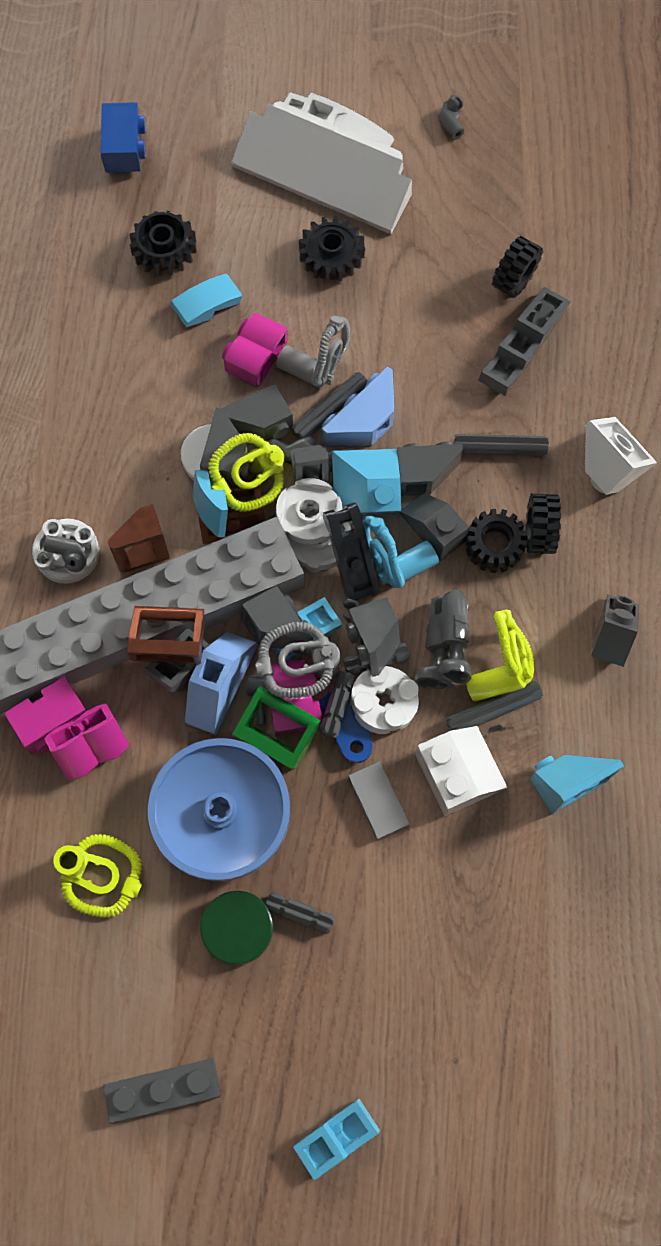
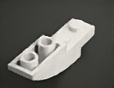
M290 92L284 101L288 105L331 122L334 131L339 134L345 130H350L389 147L394 141L393 136L353 110L325 97L310 93L308 98Z

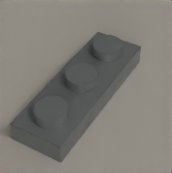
M214 1058L103 1085L109 1123L222 1096Z

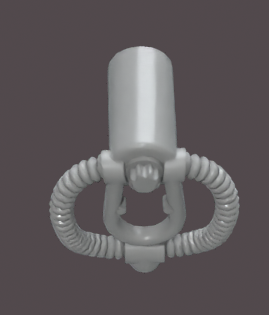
M338 316L330 318V322L321 336L317 359L286 345L278 357L276 368L318 388L323 387L325 384L331 385L335 378L333 375L339 362H341L340 359L344 356L350 341V324L345 317ZM341 330V339L335 338L328 349L327 346H329L330 339Z
M292 622L284 624V626L281 625L264 636L258 649L259 659L255 663L257 675L263 678L266 688L272 695L275 694L276 697L279 696L280 698L309 697L324 690L330 681L335 679L340 667V651L334 643L329 642L328 637L324 636V633L318 627L306 622ZM292 631H306V633L311 634L315 638V641L286 645L278 657L281 670L288 676L301 677L315 672V677L319 681L305 688H281L273 679L274 671L271 658L269 657L270 644L280 636L289 632L292 633ZM311 649L313 665L308 666V664H305L304 668L292 669L287 666L285 659L290 652L297 650L304 652V650Z

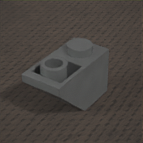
M440 442L436 445L421 446L417 443H411L403 447H397L401 496L422 495L423 493L432 494L460 464L463 451L462 444Z
M277 586L242 604L241 619L259 645L267 633L281 625L284 626V624L292 622H306L308 624L306 620L301 621L296 614V607L288 594L283 595ZM292 631V633H286L274 640L270 647L283 649L291 643L313 641L314 637L306 633V631ZM311 649L304 650V652L300 650L292 652L307 655L311 652Z
M607 594L592 643V657L624 667L638 633L639 604H636L626 596L617 595L615 597Z
M387 598L349 609L351 623L346 624L350 642H357L356 652L361 666L367 664L372 677L380 675L401 644L398 619Z

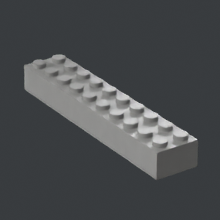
M278 517L269 519L1 629L0 714L5 713L28 698L30 701H34L43 697L41 690L64 676L69 684L72 685L131 660L127 650L134 606L204 609L203 629H206L241 614L243 603L275 586L280 589L283 595L304 588V572ZM142 620L140 639L174 641L187 628L194 632L195 622Z

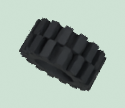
M518 236L515 242L513 241L510 244V248L505 251V256L499 261L500 265L496 268L495 275L492 278V285L512 298H516L517 295L521 294L523 288L525 289L527 282L533 277L532 274L537 270V264L541 261L543 254L542 247L523 236Z
M530 494L529 503L527 504L528 512H526L527 523L525 526L527 530L526 548L528 553L556 554L558 541L560 540L559 530H561V503L558 494Z
M490 509L488 515L486 511L480 513L479 518L475 517L469 527L465 546H467L466 552L468 556L472 555L471 562L474 565L478 562L481 564L479 569L485 571L486 567H490V573H496L498 568H501V572H505L509 566L513 568L523 555L527 544V530L523 531L524 523L522 520L518 523L516 522L517 515L513 513L511 517L506 516L508 510L502 509L501 514H497L496 509ZM490 531H499L506 535L509 544L502 551H493L485 545L484 536Z

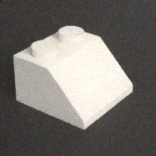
M477 726L449 731L417 746L415 756L444 817L507 789V785Z

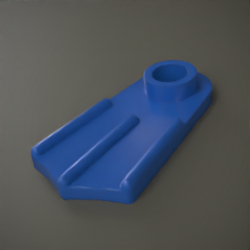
M331 691L319 700L320 709L324 717ZM348 700L343 720L340 721V731L335 740L346 760L352 763H362L372 753V742L369 730L358 723L354 717L355 712L352 709V704L350 706V700ZM353 744H359L363 750L360 753H354L350 750V747Z

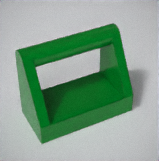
M260 686L232 735L254 746L285 766L295 769L299 767L321 720L279 696L276 697L275 694L272 695L266 688ZM261 703L307 728L295 750L252 725Z

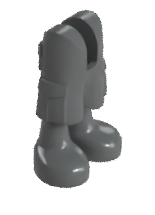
M456 589L444 594V596L440 595L431 599L425 648L434 653L432 666H425L416 671L414 681L418 686L430 689H448L454 687V683L465 684L471 680L472 669L467 662L465 652L470 643L468 605L466 604L463 592Z

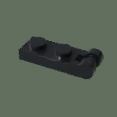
M353 502L345 505L343 510L335 512L332 509L323 512V520L329 533L347 600H356L380 591L358 505ZM349 522L351 530L342 533L340 524Z

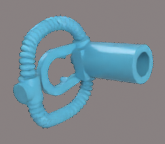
M367 516L362 520L372 560L377 566L376 569L380 573L378 578L383 585L389 583L394 588H402L405 581L439 563L433 546L427 540L398 555L395 549V541L382 518ZM370 530H371L379 539H382V541H383V542L385 543V545H386V548H388V549H387L388 552H386V550L384 549L383 545L380 543V541H379L378 539H376V538L371 539Z

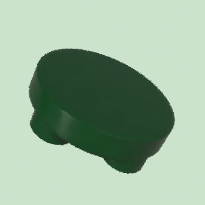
M230 891L216 897L203 913L200 926L201 938L208 952L217 960L229 965H246L258 959L271 942L273 921L270 911L261 899L249 892Z

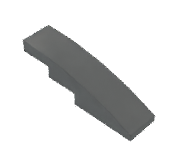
M544 287L519 316L513 330L499 345L496 355L483 369L478 381L506 396L549 337L571 301Z

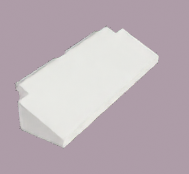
M281 101L275 102L273 105L268 104L263 116L251 111L249 112L231 161L232 167L390 235L412 195V179L401 175L403 171V155L400 151L350 130H345L339 134L334 131L331 122Z

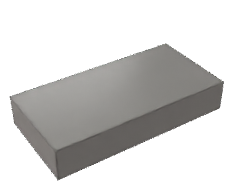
M380 761L348 775V779L377 841L410 825Z

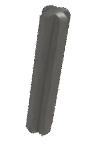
M360 372L354 373L292 426L293 435L298 440L311 436L323 425L330 415L338 413L344 407L345 402L354 393L359 394L365 388L367 383L366 377Z
M456 434L454 437V444H462V453L546 455L549 448V441L546 436Z
M532 681L523 689L496 696L449 716L446 720L447 726L450 731L481 725L540 700L543 696L542 689L537 681Z

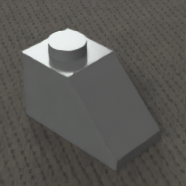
M276 384L221 408L241 435L243 433L256 434L257 437L260 436V438L267 442L271 439H281L292 430L293 414Z
M221 408L215 409L200 463V470H208V473L210 471L208 463L211 462L210 459L218 448L220 449V446H223L226 441L235 437V435H239ZM246 443L236 446L219 461L218 467L221 478L224 477L226 483L230 486L238 487L232 479L231 468L238 458L247 455ZM246 462L240 466L239 477L241 480L243 476H249L252 462Z
M423 493L399 513L423 542L427 540L433 546L440 561L466 542L469 526L447 502Z

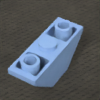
M387 367L380 374L375 373L367 381L365 388L359 394L354 393L345 402L344 408L337 415L332 414L325 420L322 425V443L326 447L372 446L393 426L394 390L393 370Z
M226 632L203 650L201 664L196 665L189 679L185 723L215 736L217 735L257 649V642Z

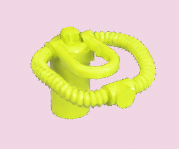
M243 433L242 435H235V437L226 441L223 446H220V449L218 448L210 459L211 462L208 463L210 466L208 467L210 470L209 474H211L210 477L214 482L212 483L211 490H225L226 502L231 509L235 508V511L247 512L248 510L250 512L251 510L254 511L271 503V501H274V498H277L283 488V451L276 445H270L268 441H264L260 436L257 437L256 434ZM243 443H252L258 448L251 450L247 455L238 458L231 468L233 481L242 489L255 488L273 474H275L274 486L265 496L243 503L232 496V491L224 477L221 478L218 466L219 461L230 450ZM246 462H252L250 471L258 474L257 478L252 482H244L239 477V468Z
M510 610L496 611L493 615L505 665L471 676V680L467 683V688L474 702L523 689L533 679V652L530 645H528L529 642L525 635H523V632H521L512 618Z
M102 834L90 835V838L82 839V842H79L76 846L67 845L61 847L54 855V866L61 874V886H63L61 890L63 891L62 895H65L64 899H67L66 902L73 909L76 908V911L88 916L110 918L111 916L114 917L115 914L119 915V912H123V909H126V905H129L130 898H137L142 887L141 881L138 880L140 879L139 875L142 874L140 872L142 871L140 855L133 848L131 849V846L125 844V842L118 840V838L114 839V836L110 837V835H107L106 837L105 834L103 836ZM95 844L108 845L126 855L132 864L130 877L127 876L121 891L123 895H121V898L113 907L89 906V904L83 903V901H80L78 897L73 895L71 882L97 894L109 893L119 882V870L115 863L109 859L88 854L85 851L89 846L91 847ZM88 861L95 863L96 866L104 865L111 870L112 880L108 885L103 887L92 884L91 880L87 881L82 878Z

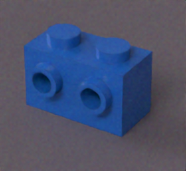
M137 102L102 103L101 157L105 172H141V159H146L145 140H141V134H146L145 115H140Z

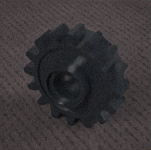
M168 210L166 212L154 211V213L148 216H142L143 219L139 223L134 224L135 233H130L129 235L131 244H129L130 250L137 266L143 264L145 272L148 273L153 268L156 271V276H160L162 270H167V273L171 276L173 275V268L177 267L178 270L183 271V262H193L192 254L197 253L196 234L191 228L190 221L184 222L181 214L175 215Z
M334 216L332 222H328L325 217H322L320 225L312 221L310 223V230L303 229L302 239H299L300 262H305V271H312L316 279L320 277L326 279V282L330 280L342 281V278L348 275L350 277L353 276L354 268H361L362 259L365 258V238L359 235L358 226L350 229V220L348 219L341 224L338 223V216Z

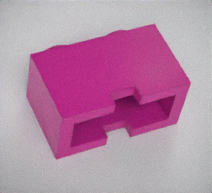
M65 676L42 689L43 697L31 703L28 698L4 713L20 741L31 754L36 752L43 753L49 750L44 738L54 729L66 723L76 721L86 712L85 707Z

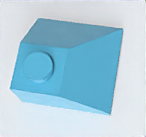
M397 449L332 451L333 491L340 497L343 509H345V505L355 502L359 507L361 515H390L401 512L400 472Z
M563 755L554 760L552 756H549L534 766L536 772L531 776L530 781L550 813L554 814L610 781L624 767V764L621 760Z

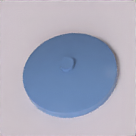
M226 738L203 740L180 750L167 761L158 773L152 785L148 801L150 830L162 854L172 865L185 874L197 879L213 882L239 879L250 875L264 866L283 843L290 822L288 788L283 775L275 763L254 746L242 741Z

